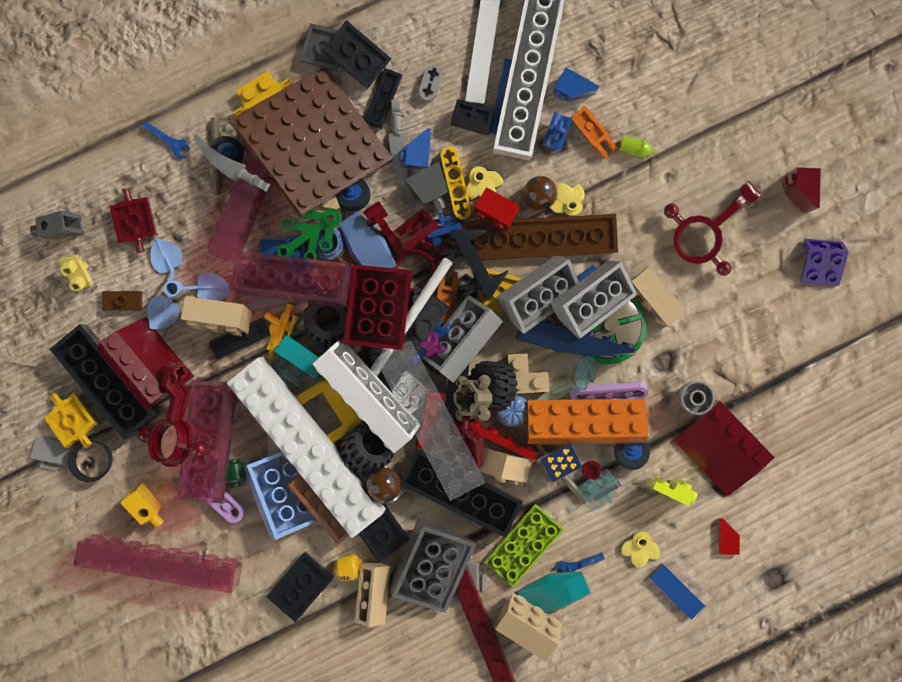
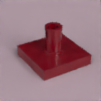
M422 208L392 232L407 250L419 244L424 251L428 250L425 243L429 247L432 246L428 235L439 228V226Z

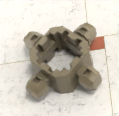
M481 375L477 380H468L464 376H459L456 379L458 389L454 393V403L458 408L455 414L457 420L462 421L463 416H478L482 421H487L490 418L488 407L492 403V393L488 389L491 382L489 376ZM474 392H475V394H474V397H475V398H474V401H475V403L470 404V403L472 402V400H471V397H472V396H471V393H474Z

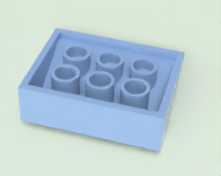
M283 452L244 466L248 483L270 540H276L317 522L287 487L300 473L290 461L284 464L279 462V457L284 455Z

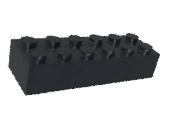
M79 324L49 350L124 440L131 439L161 413L155 406L148 410L144 408L97 351L100 339L88 325Z
M417 448L401 480L403 487L505 538L523 504L522 499L420 448Z

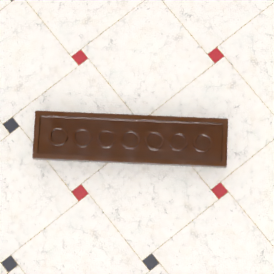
M616 214L515 219L508 231L497 229L489 220L461 222L462 230L487 231L486 234L471 242L481 260L618 253Z

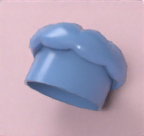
M325 227L319 232L316 254L318 259L329 261L341 254L344 248V239L342 234L334 228L332 237L333 248L330 251H322L320 249V242L324 240ZM325 242L323 247L328 249L329 243Z
M518 393L515 394L516 398L512 401L510 407H507L504 411H495L497 420L506 427H518L527 420V400Z

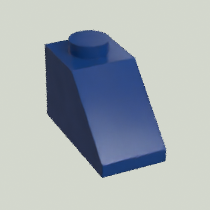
M565 68L554 87L553 93H555L558 99L570 102L595 95L599 85Z
M430 128L424 130L400 150L399 161L401 162V167L417 170L428 168Z

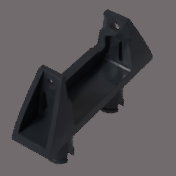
M451 230L450 234L455 241V245L440 252L441 257L451 254L447 257L450 261L461 256L468 265L473 275V280L458 287L459 291L469 288L462 295L463 298L479 290L482 291L486 301H489L508 274V270L497 276H492L493 278L490 279L482 260L471 244L472 241L474 242L475 239L486 234V230Z

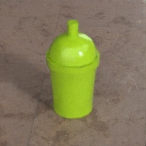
M623 135L619 151L631 154L639 159L647 158L650 154L655 155L656 151L651 150V144L647 140Z

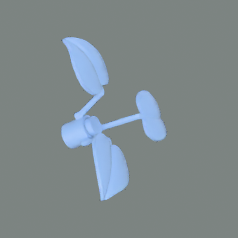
M158 238L153 241L151 247V262L156 271L166 273L170 270L168 282L164 285V292L168 296L153 297L148 303L147 314L150 329L165 328L177 321L180 316V307L172 301L173 296L180 295L183 290L198 289V298L222 301L231 292L227 281L215 273L200 275L198 277L199 286H183L180 281L173 280V268L181 264L182 252L174 243Z

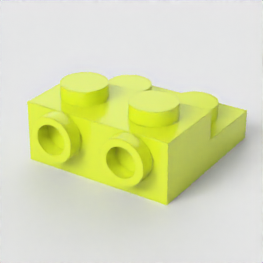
M656 477L655 480L649 478L646 483L652 489L687 506L690 503H694L698 493L691 490L692 486L679 479H676L675 482L669 480L667 483Z

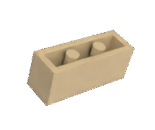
M650 267L631 280L637 292L636 297L639 296L643 302L641 304L648 312L651 310L655 315V322L660 327L662 325L664 328L669 327L686 313L684 308Z
M378 562L360 565L355 623L366 627L385 625L390 565Z

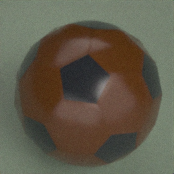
M545 176L531 178L527 181L523 190V198L526 204L535 210L543 211L554 205L558 196L554 181Z
M381 467L372 471L366 481V490L369 496L374 501L380 503L394 500L400 493L402 486L399 475L388 467Z

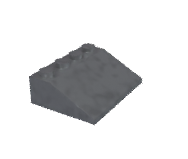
M418 517L389 584L392 597L446 613L474 551L476 542L435 522Z

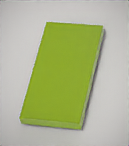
M534 503L510 530L506 538L504 537L488 555L484 563L514 588L564 529Z

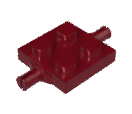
M123 188L124 201L109 206L118 244L133 242L135 243L136 253H143L145 250L142 241L158 235L150 200L148 197L133 199L130 188Z
M463 416L462 421L457 420L456 417L450 420V450L460 458L461 469L463 471L469 470V464L476 469L483 466L484 436L471 428L469 416Z

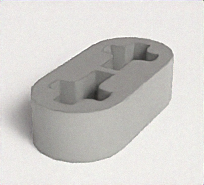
M429 65L424 72L419 89L420 98L424 102H432L436 98L442 79V71L437 65ZM435 70L438 76H435L433 82H431V77L428 73H432ZM430 85L431 93H433V95L429 94L428 97H425V93L423 91H427L428 86Z

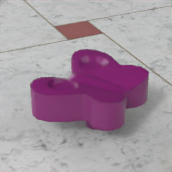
M431 332L427 340L421 343V346L427 349L426 355L428 357H433L436 353H444L446 350L443 345L438 344V335L434 332Z

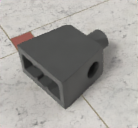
M439 162L405 179L406 184L423 206L432 203L436 212L446 207L442 196L448 194V188Z
M64 211L37 217L35 219L36 225L30 227L33 237L39 236L46 239H59L83 234L80 215Z

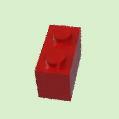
M487 187L474 206V213H476L478 218L484 221L487 219L497 229H505L506 231L509 230L520 210L518 204Z

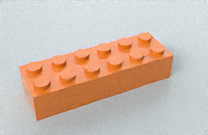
M646 399L527 401L528 445L645 443L648 438Z

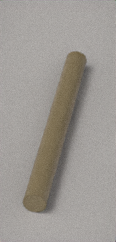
M217 117L211 118V143L219 137V118ZM212 165L213 195H221L220 171Z
M542 444L533 445L541 456L549 453ZM568 475L561 478L583 505L589 501Z

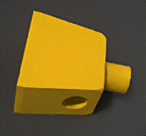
M143 482L127 493L120 502L141 525L148 521L155 529L164 522L158 514L161 505Z

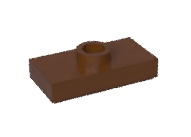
M102 291V311H143V292Z

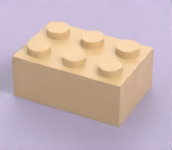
M185 296L181 320L194 330L204 331V328L214 333L223 334V331L230 332V335L242 336V334H248L252 311L243 304Z
M512 593L500 610L495 630L546 662L559 645L562 623L557 618L544 613L540 607L533 606L527 602L524 597Z

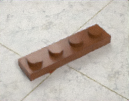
M300 474L287 485L337 544H340L349 536Z

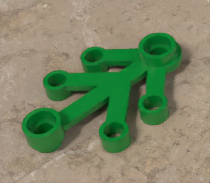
M328 208L324 212L310 211L305 217H300L301 219H308L310 217L321 220L315 225L295 222L289 218L284 219L282 227L285 230L295 229L306 232L289 244H281L277 248L278 257L283 260L292 258L294 250L310 239L308 251L304 254V259L308 263L315 262L317 260L316 250L319 232L326 227L324 240L320 242V249L322 251H330L333 248L332 237L334 227H337L341 222L340 212L337 209ZM330 214L334 216V220L332 222L328 220V216ZM287 221L291 222L290 228L286 227ZM325 242L329 243L328 249L323 247ZM283 248L287 250L286 255H282L281 250ZM309 253L313 254V260L308 259Z

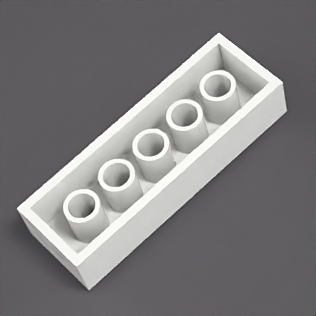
M342 338L313 363L316 371L327 379L331 388L338 391L343 397L344 402L356 411L357 416L369 425L370 430L378 435L385 447L391 449L393 453L410 441L421 426L349 345L344 344Z

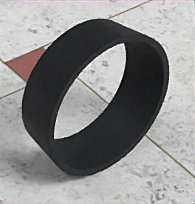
M89 439L90 442L100 444L108 455V467L104 474L98 477L86 476L77 467L76 456L79 449L83 446L82 443L78 442L71 448L67 461L68 467L72 475L78 480L95 482L109 472L113 462L112 453L109 447L100 441Z

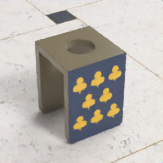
M571 444L563 445L536 459L546 482H554L582 467Z

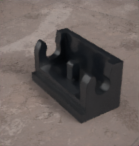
M457 99L452 114L451 126L487 136L494 110Z

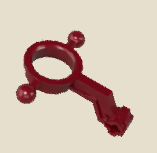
M749 180L736 191L739 196L714 220L701 215L684 219L679 214V208L676 204L669 203L664 207V215L667 218H673L678 224L673 236L674 249L682 259L694 264L706 263L711 260L716 265V271L720 276H727L731 273V264L728 261H722L717 255L723 242L722 231L719 226L742 207L744 203L750 206L762 195ZM696 222L708 225L715 237L714 246L710 252L699 257L688 255L684 252L680 243L681 233L685 227Z
M379 201L363 211L372 226L376 223L379 225L397 252L398 256L394 260L397 266L394 268L398 269L400 263L407 257L421 256L430 263L432 277L438 268L436 262L451 255L448 254L443 257L440 255V252L452 247L449 243L442 244L439 252L433 256L421 249L405 251L384 220L388 214Z
M167 361L160 369V372L163 374L161 386L171 397L166 419L157 422L152 429H141L138 433V438L141 442L148 443V451L153 460L166 467H176L184 462L189 452L195 457L204 456L207 452V447L203 442L192 444L191 428L183 420L190 390L183 383L182 379L187 376L188 371L185 369L184 364ZM174 426L177 434L176 446L172 454L165 458L161 450L162 438L165 431L169 427Z

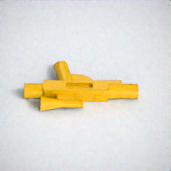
M288 303L280 319L269 312L264 316V319L271 322L269 327L271 338L267 346V350H269L267 358L272 360L275 359V349L282 341L285 331H288L287 335L291 336L300 318L293 315L292 322H289L294 306Z

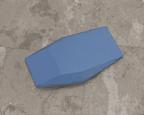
M358 211L339 224L350 256L358 265L386 268L397 266L383 234L372 226Z

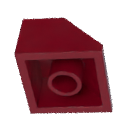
M797 167L785 174L782 180V187L785 188L784 194L802 213H809L820 208L821 168Z

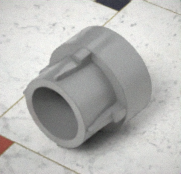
M691 381L680 388L679 403L684 411L701 415L713 407L715 394L707 383ZM696 392L701 395V400L698 403H694L692 400V396Z

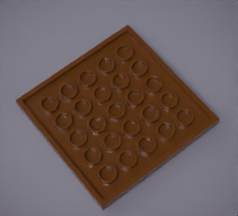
M324 67L229 120L231 126L299 217L322 205L385 166L393 159Z

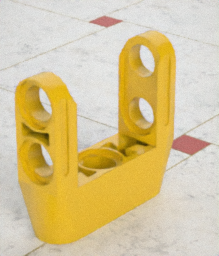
M327 379L318 382L296 397L301 404H304L320 393H323L343 424L327 435L332 443L349 433L358 424L364 422V420L357 416L356 411L344 402L343 397L338 391L331 388Z

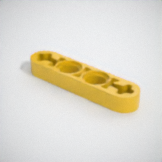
M445 147L441 151V162L453 212L458 220L465 221L471 215V206L458 153L453 147ZM450 151L451 154L455 155L452 156V163H457V165H451L446 168L445 165H449V161L444 156H446V152ZM450 170H457L459 177L455 180L450 179L448 176ZM454 189H462L464 192L463 196L455 198L452 194ZM466 200V203H463V208L468 210V212L462 217L461 214L457 213L460 211L459 204L455 205L454 202Z

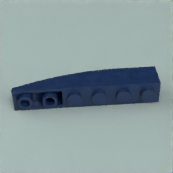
M546 319V322H539L524 334L518 329L515 337L517 340L576 355L620 356L636 353L633 344L623 341L621 344L614 343V339L603 336L602 339L594 337L595 333L590 331L583 337L577 338L566 326L564 328L557 326L558 322Z

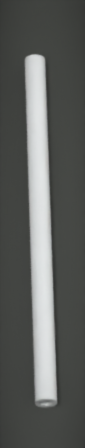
M447 258L442 260L408 311L405 334L451 267L452 262ZM394 349L382 350L370 368L376 376H378L394 352Z

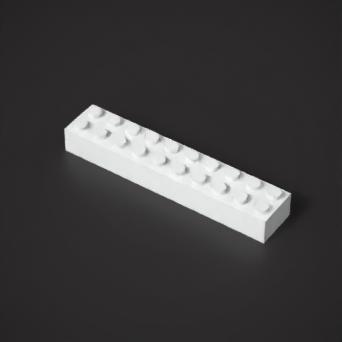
M525 0L493 149L495 154L528 161L532 158L565 0Z
M264 357L255 359L227 383L351 538L384 513L385 507L369 496L362 479L355 473L354 469L350 470L348 468L349 465L344 463L343 460L345 458L341 456L340 451Z

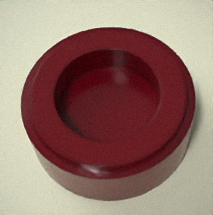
M589 460L583 464L582 474L586 479L596 480L600 477L602 469L599 463Z

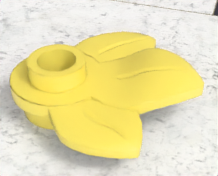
M476 166L469 173L470 182L466 186V190L470 200H473L478 195L481 196L486 187L496 192L495 187L502 186L504 182L497 172L487 171L484 167ZM479 172L482 174L480 180L476 178V174Z
M558 183L556 185L558 196L550 209L557 214L579 215L583 209L582 200L585 196L583 188L580 184L571 188L567 184ZM571 204L576 205L574 209H571L569 206Z
M638 531L631 540L623 544L621 555L631 556L633 565L636 568H641L648 562V559L658 560L660 549L652 541L648 532ZM642 539L646 540L644 543H639Z

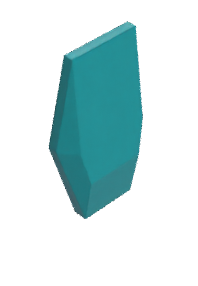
M578 571L548 573L520 589L517 593L524 597L527 602L533 606L540 607L544 613L564 609L587 596L591 591L583 572Z

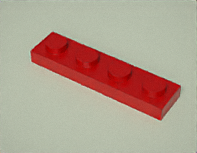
M471 418V428L485 438L533 461L535 460L537 453L533 452L534 447L525 443L521 446L516 443L517 439L506 435L504 438L498 435L500 431L490 426L487 430L481 427V422Z

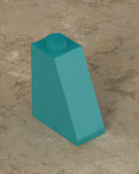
M285 335L275 349V352L313 378L318 379L319 376L323 378L324 376L320 375L313 365L320 356L292 336Z

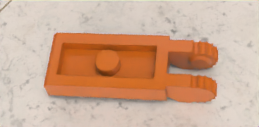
M586 106L570 117L573 118L572 123L603 159H606L608 154L600 145L602 141H605L606 145L613 152L617 150V146L609 137L608 132Z
M458 272L452 274V287L444 286L447 274H445L440 281V285H438L437 298L450 307L442 318L443 322L441 325L447 322L456 309Z

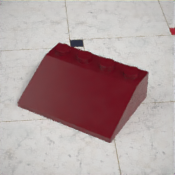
M353 264L344 344L403 350L412 270Z
M146 317L113 332L101 340L97 351L146 410L169 395L161 386L163 377L162 372H160L161 366L166 364L167 361L184 364L156 329L149 328V321ZM186 366L185 369L188 373L182 379L184 384L194 378V375Z
M715 400L713 407L708 412L698 415L673 440L726 496L732 494L757 475L775 458L719 400Z

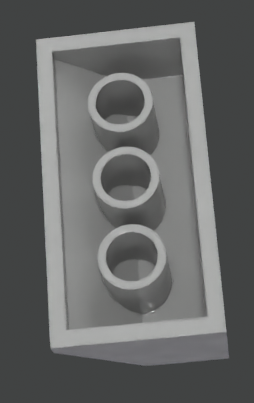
M554 256L498 295L497 299L505 315L524 334L555 312L550 303L579 281L570 260L561 256Z
M608 260L550 304L559 320L577 338H581L634 298L637 292L622 262Z
M467 296L442 327L444 329L447 323L450 324L449 333L438 339V344L446 348L445 352L436 353L433 357H428L425 354L422 358L454 383L503 321L490 308L473 297Z

